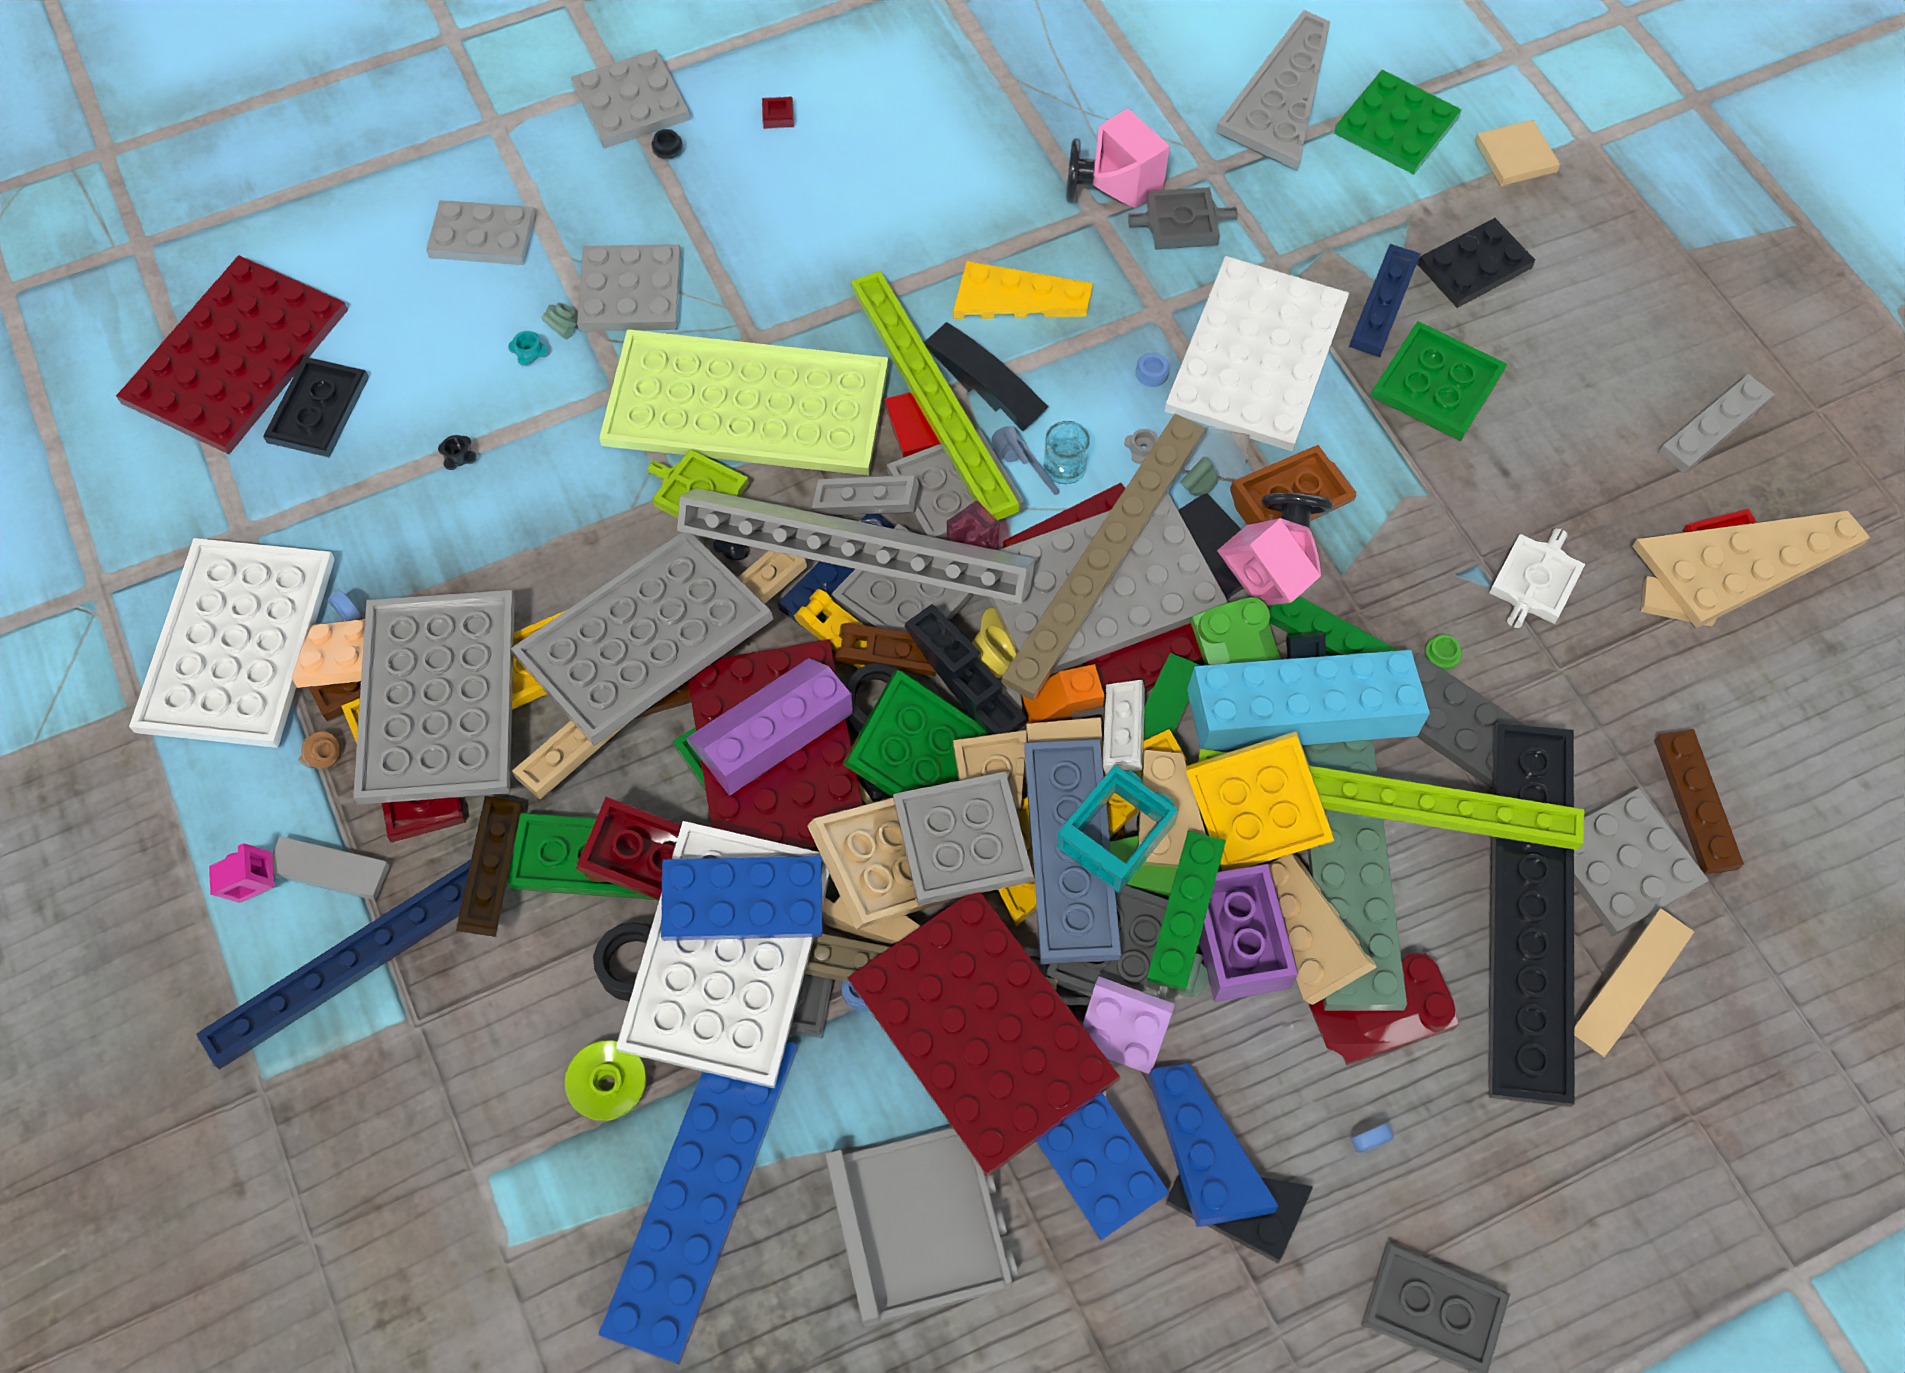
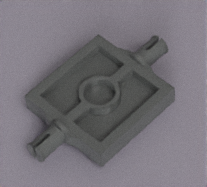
M1210 187L1147 191V213L1128 214L1129 227L1148 226L1153 236L1154 248L1162 249L1218 245V221L1237 220V207L1218 208L1212 200Z

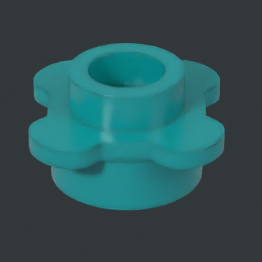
M532 331L518 333L508 345L509 351L515 353L518 357V363L524 366L529 365L531 361L536 360L538 357L545 356L548 352L547 346L540 343L538 334Z

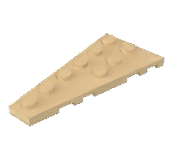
M1848 511L1642 538L1637 539L1632 547L1693 625L1698 628L1864 545L1870 539V536Z

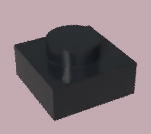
M1322 631L1286 635L1287 659L1326 656L1325 634Z

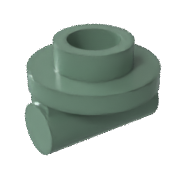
M563 303L548 305L546 312L542 316V321L564 339H569L573 335V328L577 325V317L574 315L575 311Z
M1202 457L1180 481V484L1191 495L1200 496L1207 494L1214 488L1218 480V474L1211 462Z
M1195 954L1186 991L1182 992L1173 989L1176 993L1185 997H1193L1202 993L1206 988L1208 972L1201 963L1203 957L1200 954Z

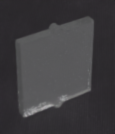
M1203 426L1205 427L1204 436L1183 467L1182 473L1187 474L1202 457H1205L1216 470L1218 480L1232 482L1243 477L1244 466L1249 461L1247 449L1250 434Z

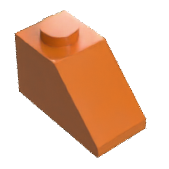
M1093 664L1058 672L1047 679L1034 701L1025 696H1022L1029 723L1070 720L1071 713L1102 707L1105 696L1096 666Z

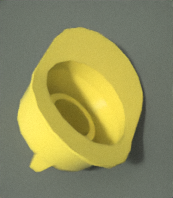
M986 609L981 617L980 631L971 643L981 652L979 661L998 679L1002 678L1017 654L995 609Z

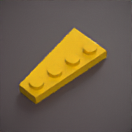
M966 261L953 309V319H965V315H980L981 319H994V314H1013L1014 318H1027V315L1042 313L1044 317L1087 316L1093 283Z

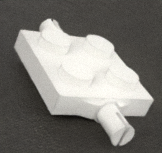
M1554 529L1548 543L1534 541L1519 534L1489 592L1515 606L1510 617L1507 619L1510 626H1512L1516 617L1519 616L1514 627H1522L1528 613L1541 617L1553 624L1559 618L1585 566L1584 563L1569 557L1561 550L1568 536L1564 530L1559 539L1556 540L1561 529Z

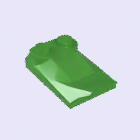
M1260 597L1244 598L1216 606L1190 618V623L1205 665L1281 660L1269 625L1270 612Z

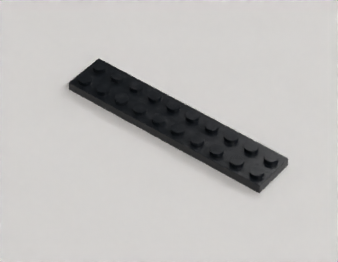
M1497 723L1494 728L1493 795L1574 808V730ZM1493 837L1489 1098L1571 1107L1575 1104L1574 849Z

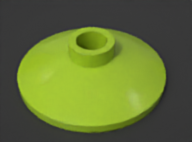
M599 1041L586 1046L575 1055L567 1068L565 1075L567 1098L573 1108L588 1119L609 1121L620 1118L631 1111L643 1095L646 1085L644 1064L639 1056L618 1052L616 1049L618 1041ZM611 1078L615 1080L612 1089L607 1091L601 1089V1084L605 1079Z

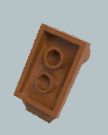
M1319 445L1232 481L1230 487L1234 506L1247 525L1282 517V512L1267 509L1262 505V498L1268 494L1299 493L1324 497L1333 503V509L1327 513L1354 501L1357 496L1355 489L1336 464L1330 461ZM1327 513L1311 514L1310 522Z

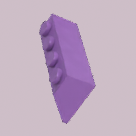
M808 658L686 739L730 796L852 715L851 693L829 666Z

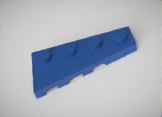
M1189 1063L1151 1069L1148 1079L1196 1227L1275 1213L1278 1204Z

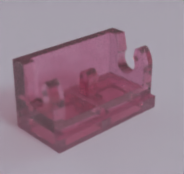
M976 500L947 520L946 540L999 550L1000 523Z

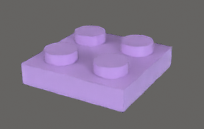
M1098 977L1082 1026L1107 1059L1149 1074L1157 1059L1175 1004Z

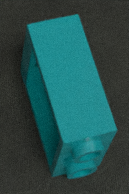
M1114 765L1059 830L1056 848L1120 893L1173 828L1178 809L1175 808L1173 801L1165 794L1160 792L1154 793L1144 786L1143 781L1130 770L1123 771ZM1114 793L1158 823L1126 863L1082 832Z

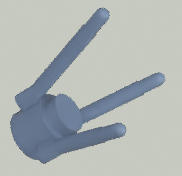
M1005 426L993 434L992 442L995 448L992 450L1001 464L1002 459H1005L1006 462H1014L1020 459L1023 464L1029 462L1053 494H1059V489L1030 452L1025 441L1021 440L1015 427Z

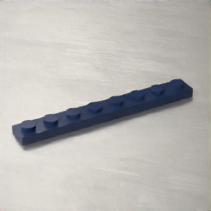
M471 859L196 1033L213 1065L220 1070L458 917Z

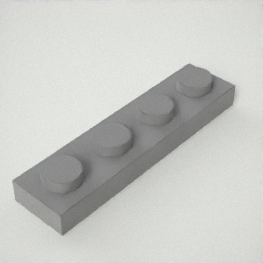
M1748 373L1667 441L1660 449L1659 454L1682 473L1686 474L1765 407L1775 394Z

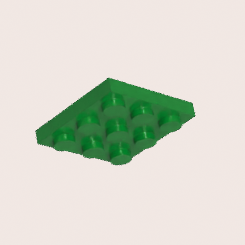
M1382 69L1336 124L1334 134L1414 175L1459 119L1462 109Z
M1417 321L1373 388L1370 397L1462 441L1503 375L1507 363Z
M897 670L890 677L843 765L893 797V794L931 787L935 784L941 785L959 781L953 740L985 736L986 732L976 721L900 670Z

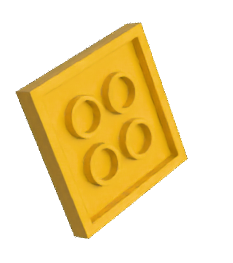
M1297 731L1186 766V774L1209 836L1226 841L1220 861L1222 871L1246 868L1334 841L1332 829Z

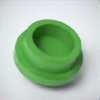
M1440 635L1428 642L1425 648V657L1443 670H1450L1459 664L1462 650L1459 642L1454 637Z

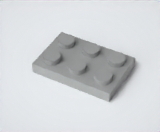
M439 200L426 248L429 258L524 265L536 216L534 208Z

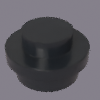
M662 129L656 132L651 143L653 153L663 159L674 158L683 149L681 137L671 129Z

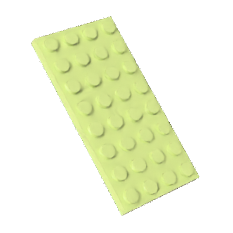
M627 329L599 440L601 446L678 455H686L692 449L713 459L869 476L889 366L888 358Z

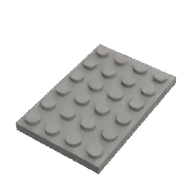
M1168 492L1051 674L1190 623L1192 616L1228 603ZM1110 511L998 550L1035 558L1030 593L1021 604L989 597L1016 654L1029 637Z
M682 532L511 648V651L518 662L593 746H596L774 619L771 610L693 534Z
M512 590L366 600L353 797L358 805L510 793L513 653L511 648L514 647L515 596Z

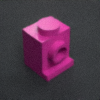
M245 843L238 845V852L228 854L225 859L209 866L210 895L241 903L274 888L272 852Z

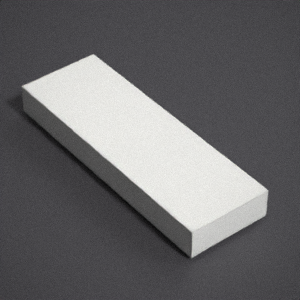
M1142 680L1106 685L1103 769L1105 774L1114 765L1123 771L1143 770L1145 687Z

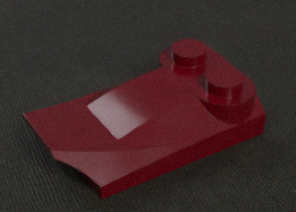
M605 797L577 863L576 870L583 872L592 881H607L660 900L663 860L672 859L681 825Z
M1412 953L1402 960L1407 1006L1404 1011L1324 1010L1323 999L1313 1005L1309 1004L1308 1006L1326 1048L1340 1054L1344 1058L1346 1065L1454 1030L1459 1025L1454 1001L1438 966L1426 953Z

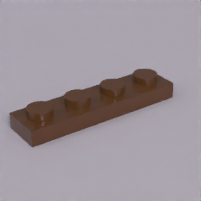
M1695 730L1658 734L1654 742L1699 868L1705 875L1739 870L1744 863Z

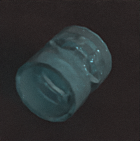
M1074 421L1057 422L1049 428L1045 439L1043 469L1054 482L1068 485L1076 483L1083 478L1086 473L1090 444L1088 431L1081 424Z

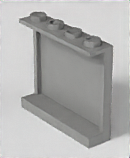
M953 1128L847 1155H842L841 1150L825 1154L864 1328L1011 1289V1277L1017 1275V1269L1012 1250L1004 1251L1000 1235L1006 1233V1226L1000 1208L993 1210L989 1194L996 1192L993 1176L991 1174L987 1177Z

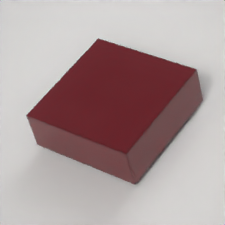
M793 97L762 98L763 129L794 127Z

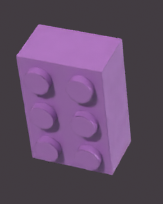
M1268 864L1217 872L1199 939L1214 1002L1287 990L1291 988L1298 975Z

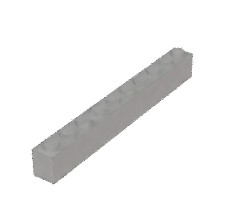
M698 488L680 496L677 531L1020 604L1030 593L1035 558Z

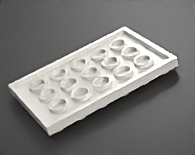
M1225 256L1167 399L1164 412L1176 413L1184 418L1293 452L1349 293Z
M193 538L129 725L132 731L140 734L278 748L296 690L292 675L311 626L316 624L335 560L332 553L329 551Z
M683 821L672 859L821 856V854L816 851ZM823 858L822 905L830 878V873ZM661 893L616 1046L617 1051L775 1089L814 937L662 941Z

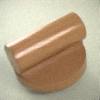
M323 730L311 733L303 741L301 747L302 755L298 760L308 768H327L334 764L339 756V743L332 734Z

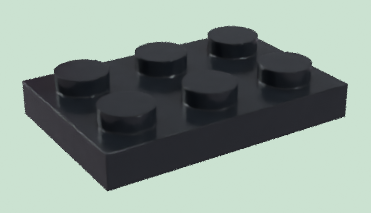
M1493 218L1420 256L1417 265L1454 306L1458 308L1532 269L1536 260L1496 218Z

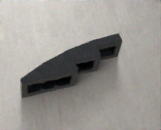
M944 323L924 341L926 348L968 392L974 389L995 412L1000 408L1022 432L1048 408L999 359L950 323Z
M933 604L905 622L904 627L948 689L988 735L1016 732L1025 725L1027 717L1002 693L1004 685L979 661L981 652Z

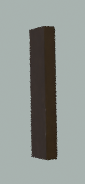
M490 796L484 797L456 931L496 937L523 802Z

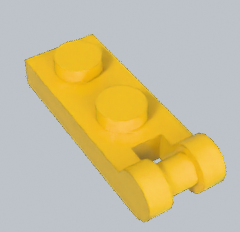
M817 589L810 597L811 602L806 607H801L794 615L796 621L821 641L829 639L831 649L835 652L837 648L841 647L842 639L839 637L841 624L863 625L833 602L831 597L821 589ZM821 611L829 617L824 623L816 617ZM856 641V649L866 650L867 641ZM854 664L853 666L858 669L865 665Z

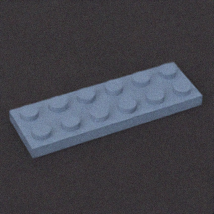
M1100 740L1024 743L1040 964L1120 960L1121 948L1115 890L1056 848L1059 830L1104 778ZM1105 804L1082 832L1111 853L1107 806Z

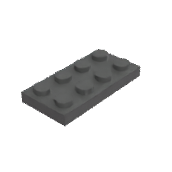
M1418 653L1414 658V662L1430 714L1416 737L1493 789L1494 728L1497 723L1525 724Z

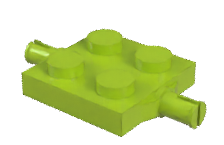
M692 449L687 452L679 463L671 468L656 460H653L652 464L650 463L648 467L649 474L663 479L661 488L652 498L654 507L678 518L680 496L695 488L741 497L749 486L748 477Z

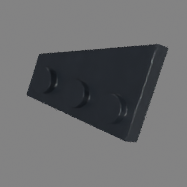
M1179 1175L1165 1204L1194 1219ZM1261 1177L1278 1204L1275 1213L1206 1226L1278 1264L1284 1255L1313 1186Z

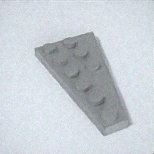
M1303 10L1217 123L1216 132L1298 170L1330 21Z

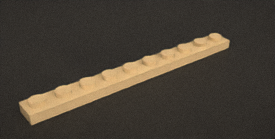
M769 550L737 578L765 604L807 568L806 560L803 557ZM569 721L512 772L515 778L540 800L623 727L596 746H593L576 725Z

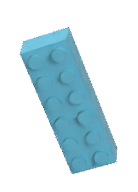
M1411 650L1194 666L1187 688L1200 748L1220 752L1239 750L1295 731L1298 733L1301 745L1418 736L1430 714Z

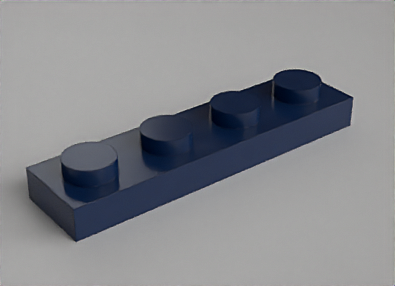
M1389 244L1349 347L1381 357L1421 253Z
M866 514L859 521L891 529L895 528L877 514ZM819 561L778 602L779 610L798 623L794 617L795 613L801 607H806L811 602L810 597L817 589L823 590L831 597L835 589L855 568Z

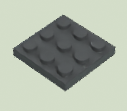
M1126 885L1120 893L1115 891L1121 948L1120 960L1052 963L1049 965L1045 976L1058 979L1059 986L1090 997L1098 977H1102L1165 1000L1169 988L1148 982L1147 976L1168 900Z

